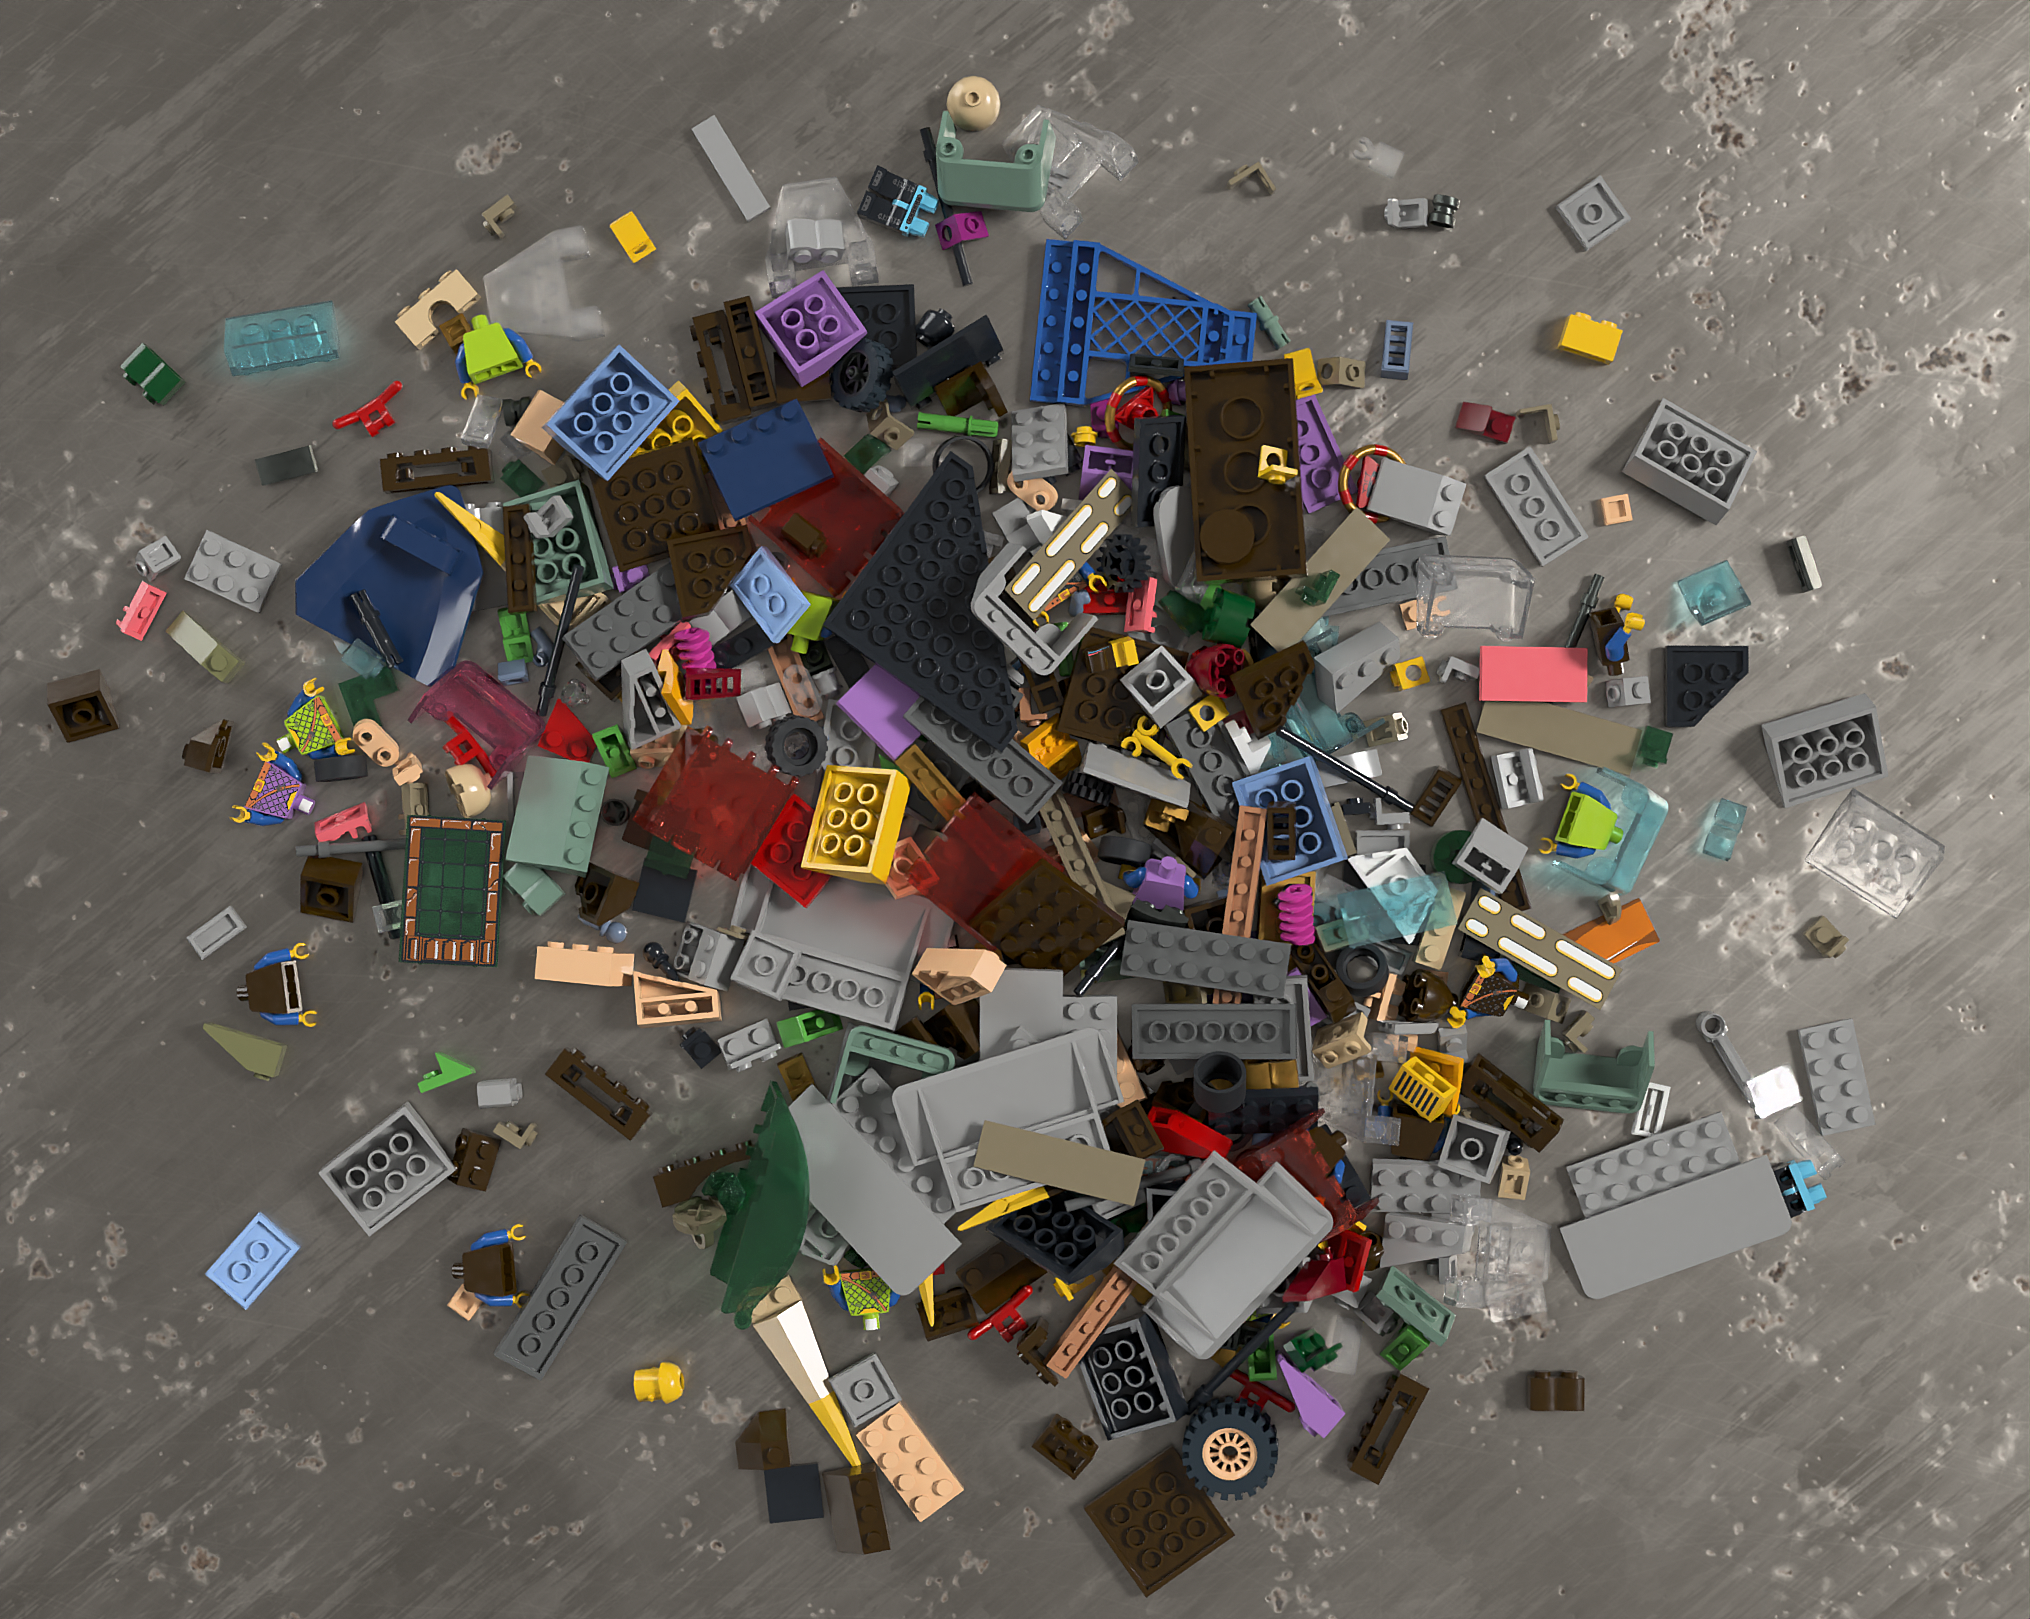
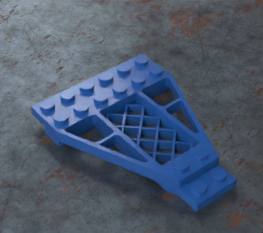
M1046 239L1030 402L1064 403L1069 406L1085 407L1093 403L1109 400L1112 392L1089 399L1085 397L1088 362L1092 359L1123 362L1126 365V380L1130 378V372L1128 371L1130 354H1135L1144 346L1152 356H1163L1172 349L1178 358L1184 359V367L1252 361L1257 313L1231 311L1219 304L1212 303L1101 245L1100 242L1073 240L1072 242ZM1100 254H1105L1136 270L1135 287L1132 295L1096 290ZM1140 274L1186 296L1189 301L1140 296L1138 293ZM1095 300H1102V302L1094 307ZM1109 302L1117 314L1108 322H1105L1097 310ZM1114 302L1130 304L1120 310ZM1133 305H1136L1144 317L1132 325L1124 313ZM1141 305H1151L1156 307L1149 313H1147ZM1162 307L1171 320L1159 328L1150 316ZM1168 307L1183 310L1174 316ZM1189 310L1198 320V323L1186 331L1178 321V318ZM1195 310L1202 311L1201 317L1197 314ZM1094 314L1103 326L1091 335ZM1121 317L1129 329L1117 337L1109 325ZM1145 320H1148L1156 329V332L1144 340L1135 328ZM1174 322L1183 332V335L1172 343L1163 333V330ZM1200 326L1198 345L1190 333ZM1106 329L1115 341L1105 349H1102L1094 337ZM1133 332L1141 341V344L1129 352L1121 340ZM1160 334L1169 346L1157 355L1148 343ZM1187 337L1196 349L1184 358L1175 345ZM1090 341L1099 351L1090 350ZM1118 343L1126 354L1110 353L1107 351ZM1198 352L1197 361H1188ZM1183 373V377L1167 376L1157 380L1162 384H1166L1185 377ZM1147 386L1132 387L1123 396L1141 391Z

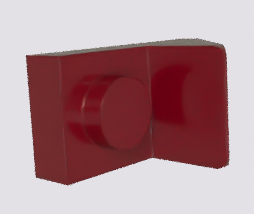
M1463 402L1455 428L1507 444L1516 417L1492 410V406Z

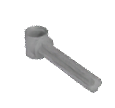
M1704 1011L1699 1014L1696 1019L1698 1031L1702 1033L1707 1042L1713 1043L1750 1107L1759 1106L1764 1102V1097L1727 1037L1728 1029L1724 1019L1712 1011ZM1709 1018H1715L1717 1022L1715 1029L1712 1031H1706L1705 1023Z

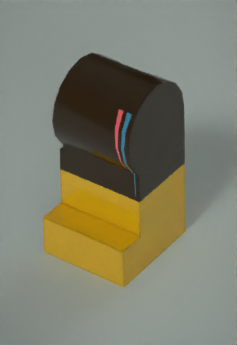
M1129 636L1083 650L1088 673L1139 663L1134 639Z

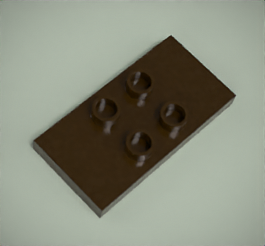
M1293 358L1184 367L1198 585L1308 577ZM1266 445L1287 450L1286 467L1297 469V476L1285 481L1284 484H1274L1269 482L1268 479L1258 478L1261 446ZM1269 454L1267 456L1268 466L1280 465L1277 455ZM1223 509L1236 510L1245 515L1251 522L1255 534L1253 547L1248 555L1240 562L1229 565L1217 563L1209 558L1202 550L1200 543L1201 526L1206 518L1214 512Z

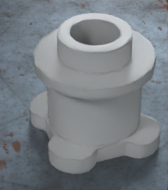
M836 666L809 678L810 682L815 681L820 693L818 697L824 696L825 700L840 694L838 689L843 686L839 685L834 671L837 670Z

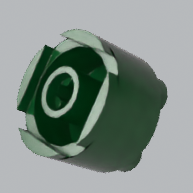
M1217 587L1212 599L1213 606H1208L1204 613L1203 622L1207 624L1202 633V640L1215 644H1229L1241 649L1250 630L1247 626L1249 618L1253 619L1255 600L1248 596Z
M1452 830L1442 834L1435 840L1431 849L1430 863L1433 871L1440 879L1452 884H1467L1476 880L1452 864L1453 858L1456 856L1455 851L1460 852L1472 832Z

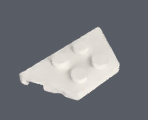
M1407 848L1349 857L1347 859L1400 934L1408 944L1412 943L1415 934L1427 915L1428 909L1438 894L1437 889Z

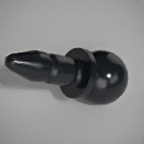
M657 942L646 944L643 948L644 959L652 963L654 969L660 968L668 979L679 982L678 974L668 962L669 956L664 953L662 945Z

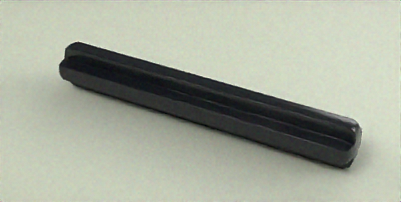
M368 835L363 837L361 841L377 840L376 835ZM381 851L365 852L389 938L392 940L403 937V926Z

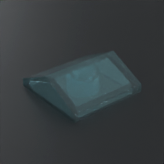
M1728 560L1678 581V586L1689 611L1701 626L1751 605V601Z

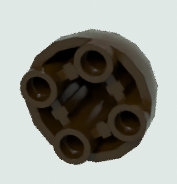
M1417 969L1411 975L1406 974L1402 979L1406 986L1402 995V1001L1398 1007V1015L1404 1017L1406 1021L1415 1023L1431 1022L1446 1014H1450L1451 1007H1457L1458 1005L1457 994L1451 993L1444 981L1429 971Z

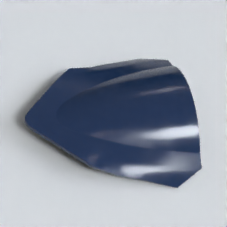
M451 485L369 509L295 580V613L297 616L385 662L365 624L362 625L359 621L361 617L349 598L354 593L358 595L360 590L365 589L374 609L379 610L381 614L379 618L404 661L397 666L395 664L394 668L428 687L434 685L456 666L483 576V568L475 539L434 495L436 492H440L466 510L460 490Z

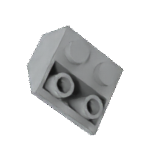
M1481 818L1452 864L1497 894L1504 892L1517 872L1528 847L1484 818Z
M687 921L677 955L674 959L673 969L676 970L679 976L728 992L732 981L730 978L738 962L745 940Z

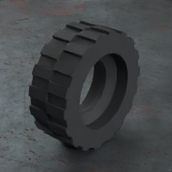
M798 715L785 716L781 720L778 719L769 728V733L765 737L766 746H764L767 753L766 757L779 772L802 777L806 774L814 773V770L822 766L821 763L825 761L826 751H828V739L824 734V729L816 721ZM795 732L805 735L809 743L807 753L800 759H791L784 750L786 738Z

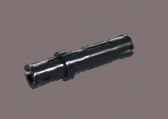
M360 590L358 595L357 593L351 595L349 598L361 617L359 621L362 625L365 624L387 668L391 669L395 664L397 666L404 662L379 618L381 615L379 610L374 609L366 594V590Z

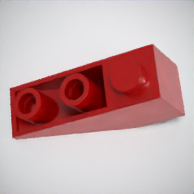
M1152 1106L1147 1116L1164 1147L1161 1151L1207 1159L1213 1151H1216L1226 1159L1233 1144L1231 1139L1178 1110Z

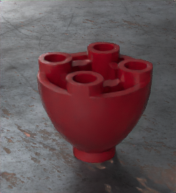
M1229 644L1213 645L1202 650L1195 658L1190 659L1186 666V672L1205 693L1227 699L1236 693L1230 675L1244 669V652Z

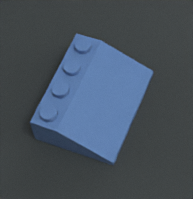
M618 345L612 349L542 426V429L568 452L604 480L608 481L678 404L679 400L624 348Z
M1308 756L1232 782L1239 805L1267 809L1268 802L1271 801L1296 802L1295 860H1268L1266 821L1260 867L1267 886L1348 859L1313 756ZM1274 813V815L1289 816V813ZM1274 823V827H1289V823ZM1274 835V838H1289V835ZM1274 845V850H1289V845Z

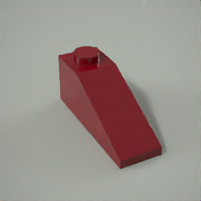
M1333 1253L1316 1254L1317 1259L1307 1261L1282 1296L1283 1302L1310 1301L1347 1290L1344 1257L1333 1258Z

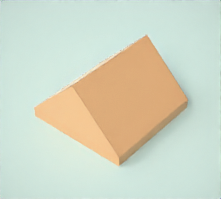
M538 390L511 433V436L552 465H555L565 448L542 429V426L564 402L542 390Z

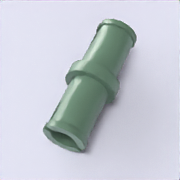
M1262 296L1247 305L1253 313H1257L1260 330L1266 332L1276 350L1291 341L1278 323V316L1273 315Z

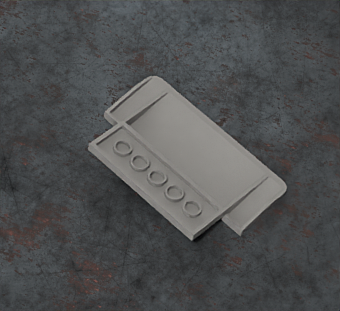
M748 861L731 925L746 929L745 934L750 935L753 929L803 951L782 997L783 1000L894 1031L909 981L924 984L912 975L926 948L948 949L956 915L951 906L942 902L913 894L895 900L885 886L833 876L810 906L805 908ZM738 983V986H739V987H742V988H745V989H748V990H752V989H750V988H748V987H745V986H743V985H741V984Z
M1005 968L993 991L980 996V1061L998 1056L1020 1026L1042 1042L1085 1028H1095L1104 1037L1117 1077V995H1083V997L1063 995V970ZM1117 1104L1098 1110L1101 1121L1117 1110Z
M1085 1028L901 1085L893 1092L892 1102L914 1166L940 1159L956 1212L1046 1185L973 1167L984 1120L1111 1151L1098 1110L1122 1103L1124 1098L1102 1033L1095 1028Z
M872 1067L836 1100L835 1104H831L811 1084L761 1134L760 1147L896 1294L908 1295L962 1245L944 1225L956 1213V1209L940 1159L914 1166L892 1102L894 1090Z
M1721 1111L1566 1166L1585 1219L1562 1226L1560 1231L1583 1290L1592 1299H1601L1784 1235L1791 1228V1217L1767 1154L1740 1163Z
M1213 1151L1125 1247V1250L1115 1259L1113 1264L1153 1294L1146 1301L1142 1309L1176 1343L1198 1359H1208L1213 1356L1331 1231L1333 1217L1277 1161L1255 1183L1216 1151Z

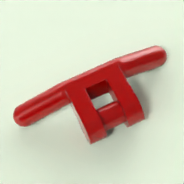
M394 381L379 396L356 411L335 419L332 422V426L335 429H341L361 420L369 434L375 437L380 433V429L385 426L390 427L396 423L385 404L402 389V383ZM378 410L380 417L372 421L369 415Z
M445 713L443 721L457 736L447 742L442 747L443 750L453 756L456 760L454 762L456 766L467 764L476 757L484 771L489 773L491 778L496 777L497 769L483 748L463 724L451 713ZM461 744L467 750L466 753H463V751L459 748Z
M1025 1285L997 1311L978 1326L972 1328L967 1334L968 1338L976 1340L995 1327L1007 1343L1012 1341L1018 1331H1024L1029 1327L1016 1308L1032 1294L1033 1288L1030 1285ZM1011 1316L1014 1321L1006 1327L1002 1321Z
M1236 1369L1229 1376L1244 1385L1235 1398V1403L1240 1402V1397L1248 1399L1247 1405L1252 1407L1256 1403L1261 1407L1260 1413L1268 1400L1289 1413L1295 1410L1293 1402L1259 1381H1250L1249 1376L1239 1369ZM1251 1392L1259 1397L1256 1402L1248 1398Z

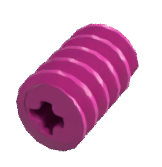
M694 627L675 633V639L683 640L676 645L677 648L686 650L679 654V658L688 660L682 663V669L716 668V663L713 660L714 653L711 650L712 643L709 641L710 634L707 630ZM705 679V687L711 685V679ZM694 680V688H700V680Z
M1294 884L1285 891L1278 893V898L1283 900L1278 905L1279 909L1283 910L1279 914V918L1283 920L1280 923V929L1284 930L1280 934V938L1294 945H1308L1315 941V936L1313 935L1314 926L1312 925L1314 923L1312 915L1313 906L1311 905L1313 897L1310 885Z

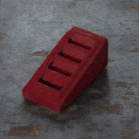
M686 668V700L741 696V669ZM728 677H733V689L727 688ZM717 678H722V688H716ZM705 679H711V688H705ZM694 680H700V688H694Z

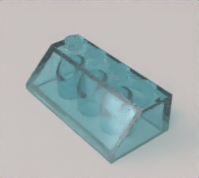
M332 300L226 318L224 353L232 376L250 375L256 372L275 371L285 367L303 366L309 363L328 362L333 359H339L340 341Z
M1444 871L1337 895L1349 948L1458 924Z

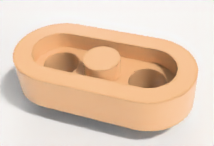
M1012 472L1008 475L1007 485L1011 492L1035 510L1048 511L1057 503L1058 494L1056 489L1043 478L1024 480V485L1019 486L1014 481ZM1038 495L1044 496L1045 503L1039 501Z
M362 719L355 724L353 728L355 743L376 764L388 767L396 763L399 758L398 744L375 721ZM368 732L372 736L366 739L362 737V734ZM387 751L390 753V755L388 757L381 756V752Z

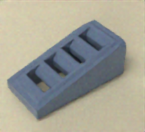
M1386 320L1381 378L1408 379L1413 322ZM1391 331L1404 332L1406 336L1391 335ZM1390 342L1405 344V347L1390 346ZM1389 354L1404 355V358L1389 357Z

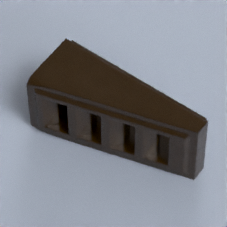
M1438 765L1409 814L1428 826L1433 827L1461 785V778ZM1441 777L1451 783L1450 788L1439 782L1438 779ZM1432 788H1438L1442 792L1446 793L1445 796L1442 797L1441 795L1432 791ZM1429 796L1439 802V806L1437 807L1427 801L1426 797ZM1423 805L1433 811L1434 814L1430 816L1419 808Z
M1268 802V860L1296 859V802ZM1274 813H1289V816H1275ZM1274 823H1289V827H1274ZM1274 835H1289V838H1274ZM1274 845H1289V850H1274Z

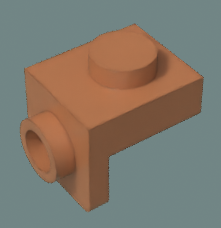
M1030 687L1019 688V691L1024 696L1016 706L1015 711H1020L1021 723H1027V727H1039L1048 720V714H1032Z

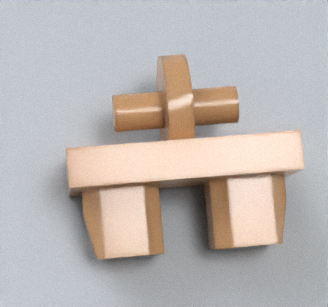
M1389 973L1385 986L1376 994L1365 997L1363 1005L1371 1009L1367 1018L1377 1021L1396 1020L1399 1011L1398 1006L1389 1004L1392 994L1401 996L1406 986L1404 981L1396 978L1397 975Z

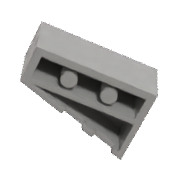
M1378 622L1313 657L1318 698L1338 714L1401 658L1399 638L1381 622Z
M642 650L621 660L623 734L631 750L682 728L661 694L663 683L647 650Z
M1400 1212L1388 1213L1385 1217L1382 1243L1384 1254L1380 1260V1268L1468 1252L1471 1246L1473 1224Z

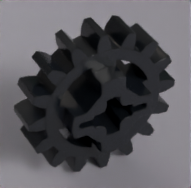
M1115 534L1113 539L1105 540L1107 547L1099 548L1103 554L1102 557H1096V560L1101 562V566L1096 570L1097 572H1103L1102 577L1108 582L1107 589H1115V593L1134 592V588L1142 587L1140 580H1148L1145 570H1151V566L1146 565V561L1151 556L1144 554L1147 546L1139 545L1140 538H1133L1132 534Z

